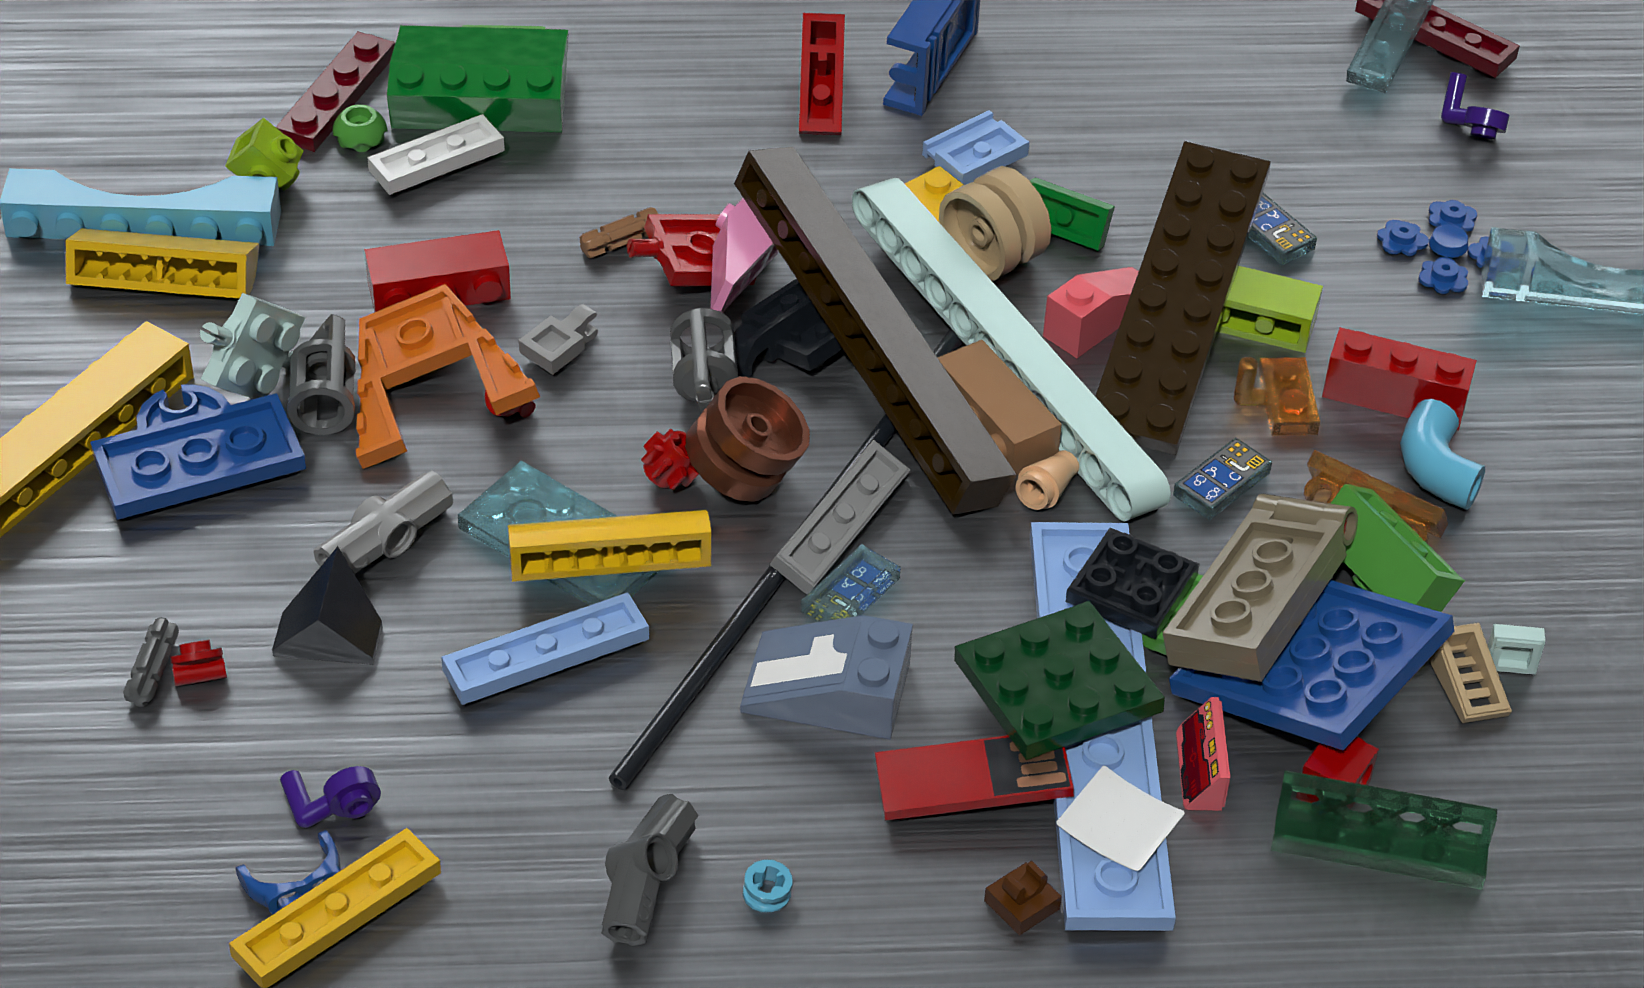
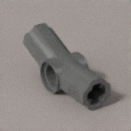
M673 794L659 797L628 840L614 844L609 848L605 866L612 886L602 922L601 934L611 941L626 943L631 946L647 942L660 884L674 877L678 867L677 855L696 829L695 820L699 815L689 801H683Z

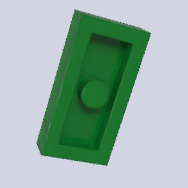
M1036 177L1029 180L1039 192L1048 210L1052 228L1051 234L1095 250H1100L1104 247L1115 208L1114 205Z

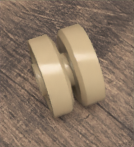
M1004 166L992 169L975 178L974 182L963 185L946 194L939 207V223L991 281L1011 272L1017 265L1026 263L1044 253L1050 244L1052 228L1048 210L1039 192L1031 182L1015 169Z

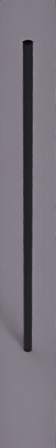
M950 328L933 352L938 358L957 350L963 341ZM886 414L806 519L873 440L882 447L886 445L896 431V428ZM771 565L610 774L609 781L614 787L620 790H625L785 579Z

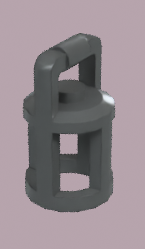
M709 308L693 309L684 312L675 319L670 328L673 386L679 395L689 401L697 402L700 414L707 408L726 381L738 377L734 326L729 317L720 311ZM705 323L716 325L723 331L722 340L707 348ZM689 326L691 329L692 347L686 345L680 338L682 332Z
M331 314L322 323L310 341L300 344L294 349L290 357L291 375L290 395L287 404L288 417L294 426L304 432L315 435H330L342 431L351 423L355 412L353 397L354 374L356 372L355 356L345 346L346 322L345 319L338 315ZM318 395H327L338 400L337 417L329 420H317Z

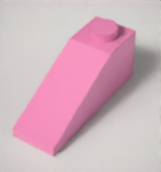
M744 198L736 206L729 203L716 222V227L721 230L713 245L710 309L722 313L779 252Z

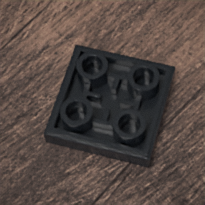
M1109 528L1068 587L1065 602L1075 606L1090 601L1103 618L1157 639L1197 578L1200 564L1179 556L1174 552L1137 539L1128 533Z

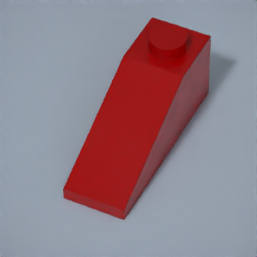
M803 13L799 134H842L845 14Z

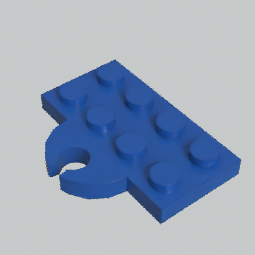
M183 384L181 385L184 405L188 406L187 408L181 410L169 409L168 396L164 390H161L142 404L136 416L137 430L90 442L95 463L117 520L306 469L305 455L277 393L231 405L223 394L210 387Z

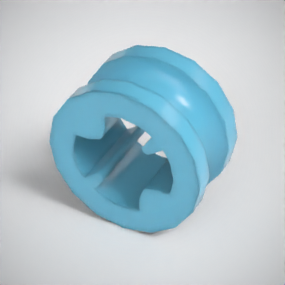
M775 860L757 861L748 867L743 886V898L746 904L759 912H774L787 905L792 889V875L789 869ZM764 880L775 882L771 893L760 891Z

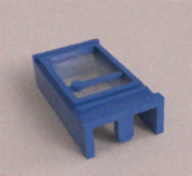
M912 0L887 36V44L912 51L914 54L906 65L895 63L889 70V75L895 82L883 98V105L920 116L924 114L927 100L930 101L932 99L933 93H936L972 37L978 33L980 0Z

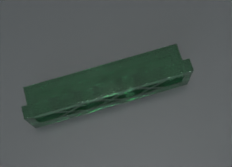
M1285 770L1276 809L1271 851L1483 890L1487 876L1489 845L1497 821V809ZM1292 791L1312 794L1319 800L1313 803L1291 799ZM1354 802L1367 804L1372 810L1367 812L1353 811L1346 805ZM1410 812L1421 814L1425 819L1414 822L1404 820L1399 815ZM1465 822L1481 825L1479 833L1458 830L1453 825Z

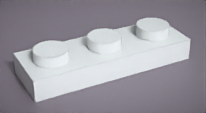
M481 114L367 157L368 168L374 178L391 195L503 152L504 137Z

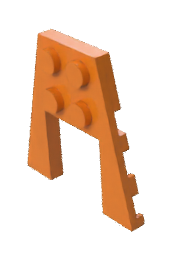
M446 284L359 318L358 361L361 366V379H358L357 393L360 397V413L357 414L356 430L359 434V448H356V456L362 469L407 452L386 390L473 355L496 415L540 398L534 381L524 375L518 363L508 353H504L496 344L494 337L486 328L483 329L475 321L473 314Z

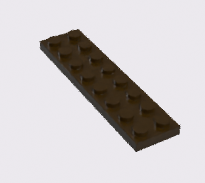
M1187 141L1183 143L1095 395L1140 447L1177 455L1227 303V298L1232 288L1270 172L1271 161Z

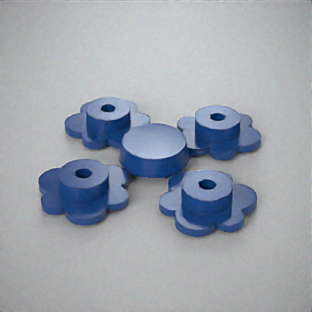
M1457 200L1436 201L1430 204L1429 223L1437 227L1434 229L1430 239L1425 234L1420 233L1418 225L1400 220L1388 221L1385 228L1378 230L1377 238L1383 242L1382 248L1387 253L1399 254L1402 252L1404 255L1413 256L1417 253V250L1425 249L1429 242L1430 248L1435 253L1444 256L1436 259L1435 262H1423L1422 271L1418 278L1423 286L1434 287V290L1440 294H1447L1450 290L1463 292L1467 289L1468 280L1466 278L1468 270L1463 266H1458L1451 259L1464 255L1467 250L1468 255L1477 260L1476 265L1482 269L1491 268L1499 273L1509 272L1512 264L1518 263L1520 258L1519 253L1514 251L1513 242L1505 238L1484 236L1480 238L1479 243H1472L1468 246V235L1466 232L1474 229L1477 211Z

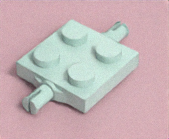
M242 292L232 315L222 327L208 322L202 327L212 333L200 330L201 339L206 343L214 344L210 361L201 379L217 388L256 399L268 396L279 381L281 368L290 370V357L293 353L290 350L299 340L300 328L305 317L289 309Z

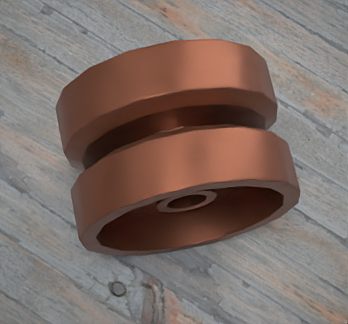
M737 377L725 382L707 408L704 409L687 431L685 448L692 466L702 479L717 491L737 500L758 501L772 493L787 471L791 470L809 446L810 430L800 409L790 397L777 387L757 378Z

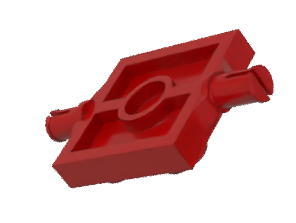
M648 214L644 229L649 239H628L627 254H629L630 258L654 257V259H657L664 270L670 286H710L712 283L713 245L721 230L716 227L720 214ZM756 278L749 285H754Z

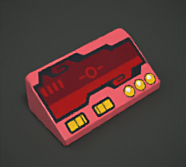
M1211 697L1178 727L1176 732L1183 806L1187 810L1222 811V807H1225L1230 782V771L1222 701H1219V697Z

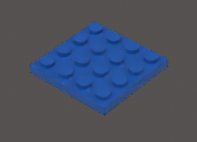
M1330 580L1262 682L1180 667L1169 677L1171 692L1173 695L1204 704L1211 697H1219V701H1222V710L1344 750L1455 632L1453 616Z

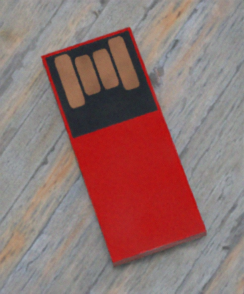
M1007 735L875 752L885 821L1074 797V788L1065 747L1026 760Z

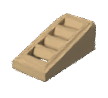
M1480 624L1454 626L1455 632L1428 660L1462 723L1509 716L1512 710ZM1463 652L1466 657L1454 659L1453 653ZM1471 667L1474 672L1460 674L1458 669ZM1479 682L1482 688L1466 690L1464 684ZM1487 697L1491 703L1489 705L1472 707L1470 700Z

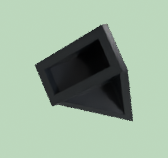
M338 546L282 612L272 648L274 657L374 664L383 628L382 620Z

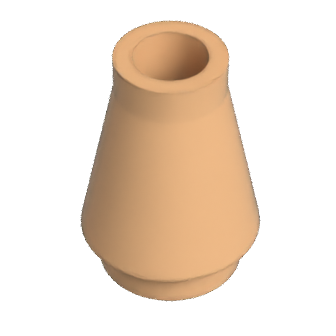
M1061 450L1054 456L1023 468L1016 482V493L1020 501L1028 508L1034 510L1053 507L1072 477L1079 471L1077 458L1071 452Z

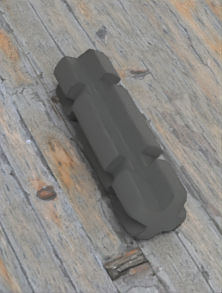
M160 617L155 619L154 623L149 626L145 636L146 643H142L130 673L132 679H128L123 691L126 701L134 702L137 707H145L154 698L158 688L157 681L161 680L172 652L171 645L175 644L179 634L176 623L168 622L166 618Z

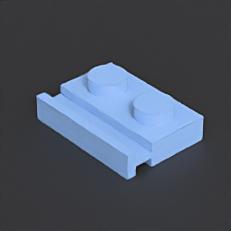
M988 110L924 141L922 155L925 158H933L936 167H942L958 181L966 185L974 182L975 178L1000 166L1005 167L1028 156L1029 141L1004 121L1000 120L997 122L994 120L993 113Z

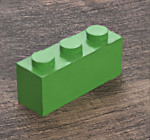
M1344 484L1332 500L1331 504L1354 507L1358 514L1356 535L1353 542L1345 546L1347 556L1342 562L1355 573L1352 577L1355 583L1364 590L1442 612L1465 580L1374 490Z

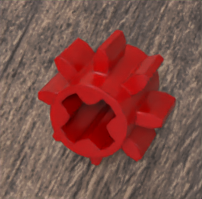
M669 429L663 436L657 431L644 444L643 447L647 453L641 458V461L644 463L643 469L646 476L655 485L662 488L670 487V489L674 490L680 483L687 487L699 475L692 466L685 448V432Z

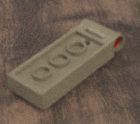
M1259 494L1250 512L1163 631L1168 664L1262 682L1347 556L1345 546L1353 542L1358 526L1356 509L1351 506Z

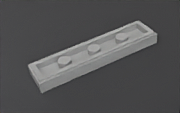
M873 440L774 557L770 565L808 595L899 485L910 469Z

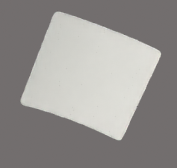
M1102 766L1057 820V825L1097 853L1129 869L1139 871L1180 821L1185 812L1143 792L1108 767Z

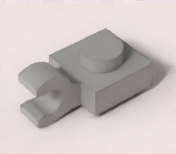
M581 304L573 309L562 321L550 315L518 340L520 353L553 375L585 350V343L590 342L598 334V329L589 324L597 316V312Z

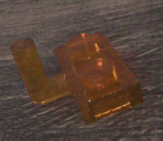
M1243 357L1238 367L1234 390L1235 403L1239 406H1265L1272 436L1318 435L1320 417L1306 357L1260 358L1259 367L1256 359ZM1257 368L1261 387H1254Z

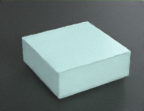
M1493 624L1488 648L1496 670L1499 672L1536 675L1545 644L1544 628Z

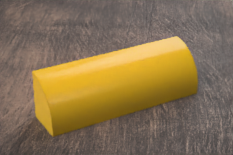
M81 228L66 239V284L239 299L242 292L250 295L257 272L259 243Z
M707 510L508 525L512 582L711 566V526Z

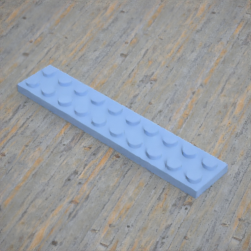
M1031 522L1030 545L1037 618L1074 606L1065 602L1068 587L1108 529L1113 528L1130 534L1128 523ZM1103 618L1146 672L1142 634ZM1151 716L1065 746L1074 788V797L1053 799L1065 930H1174L1176 916L1166 838L1141 870L1135 871L1097 853L1057 825V820L1102 766L1108 767L1130 784L1162 801Z

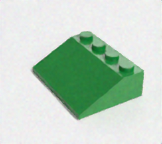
M400 25L390 61L387 87L391 129L441 130L483 114L497 131L562 133L568 30Z

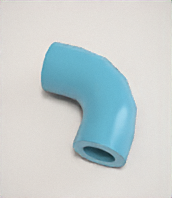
M1434 399L1423 400L1417 404L1410 415L1400 442L1406 470L1425 491L1444 502L1468 510L1480 490L1485 474V466L1463 458L1452 452L1449 448V442L1459 427V419L1455 411L1441 401Z

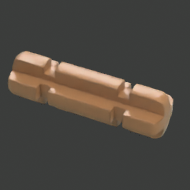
M649 207L637 212V217L631 214L601 226L600 232L597 229L585 232L579 237L580 248L587 258L593 259L605 254L606 248L609 251H613L627 245L630 238L642 239L641 234L643 233L645 237H648L644 229L648 214H658L655 208Z

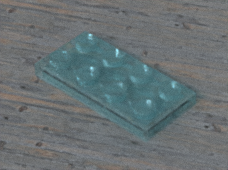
M520 461L458 514V527L510 558L508 525L617 517V515L525 462ZM661 570L545 580L587 605H592L627 592L632 597Z

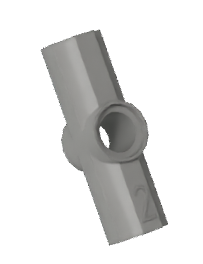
M431 470L428 473H423L385 500L380 496L367 498L354 512L351 524L313 549L315 561L321 567L338 546L352 571L356 574L383 554L389 558H396L402 555L414 542L418 529L453 505L452 492L446 486L444 479Z

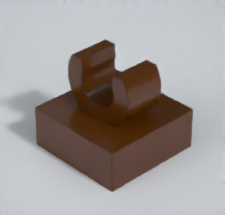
M1031 860L986 887L984 901L1020 936L1060 910L1062 896L1047 882L1048 876Z

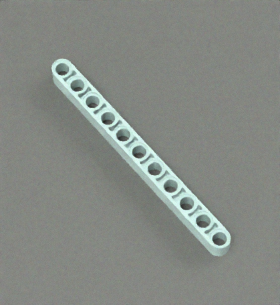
M899 178L888 179L855 190L852 195V207L862 227L966 346L983 340L1060 421L1062 427L1059 451H1069L1077 458L1079 462L1078 474L1119 520L1128 521L1167 506L1171 497L1170 485L1160 468Z

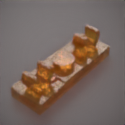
M1314 450L1307 462L1312 479L1307 482L1304 488L1306 500L1312 501L1319 490L1326 489L1331 492L1327 503H1331L1343 485L1350 484L1374 490L1427 544V532L1441 538L1448 526L1444 509L1317 450Z

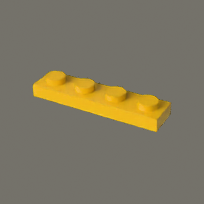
M406 828L229 943L231 957L261 988H268L441 874L440 859Z

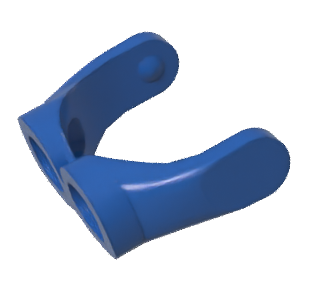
M324 830L318 833L319 844L325 852L326 858L304 880L287 883L259 882L251 876L244 864L235 868L236 874L247 895L255 902L267 907L271 914H274L315 888L313 887L315 883L322 879V882L341 871L339 854L328 831ZM296 892V893H295L293 896H291V897L281 898V897L284 896V895H287V894Z

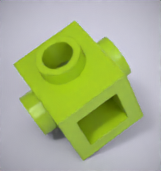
M262 118L236 138L225 167L236 176L277 177L278 188L284 191L296 181L300 174L297 166L304 150L296 145L290 137L284 135L269 121Z

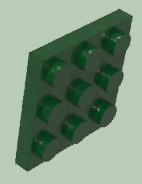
M1090 601L955 646L954 661L1026 760L1164 712V695Z

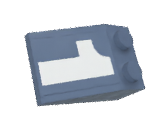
M860 615L763 631L742 697L740 712L891 740L910 666L913 624Z

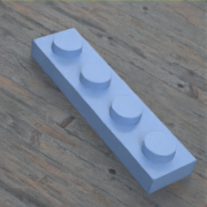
M627 592L442 656V670L460 703L464 705L649 640V625Z

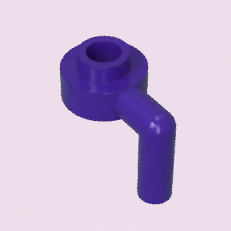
M1451 72L1441 112L1442 120L1448 124L1471 127L1470 134L1476 137L1496 139L1497 133H1506L1509 114L1476 106H1469L1467 109L1460 108L1467 75Z
M363 766L345 768L332 775L324 785V795L312 802L299 771H288L280 778L297 825L302 828H309L333 814L347 818L362 817L372 810L381 796V790L373 771Z

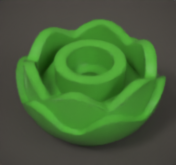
M361 104L347 107L337 116L333 125V136H337L339 145L342 148H352L358 152H366L372 146L381 145L384 141V133L388 132L383 116L372 107Z

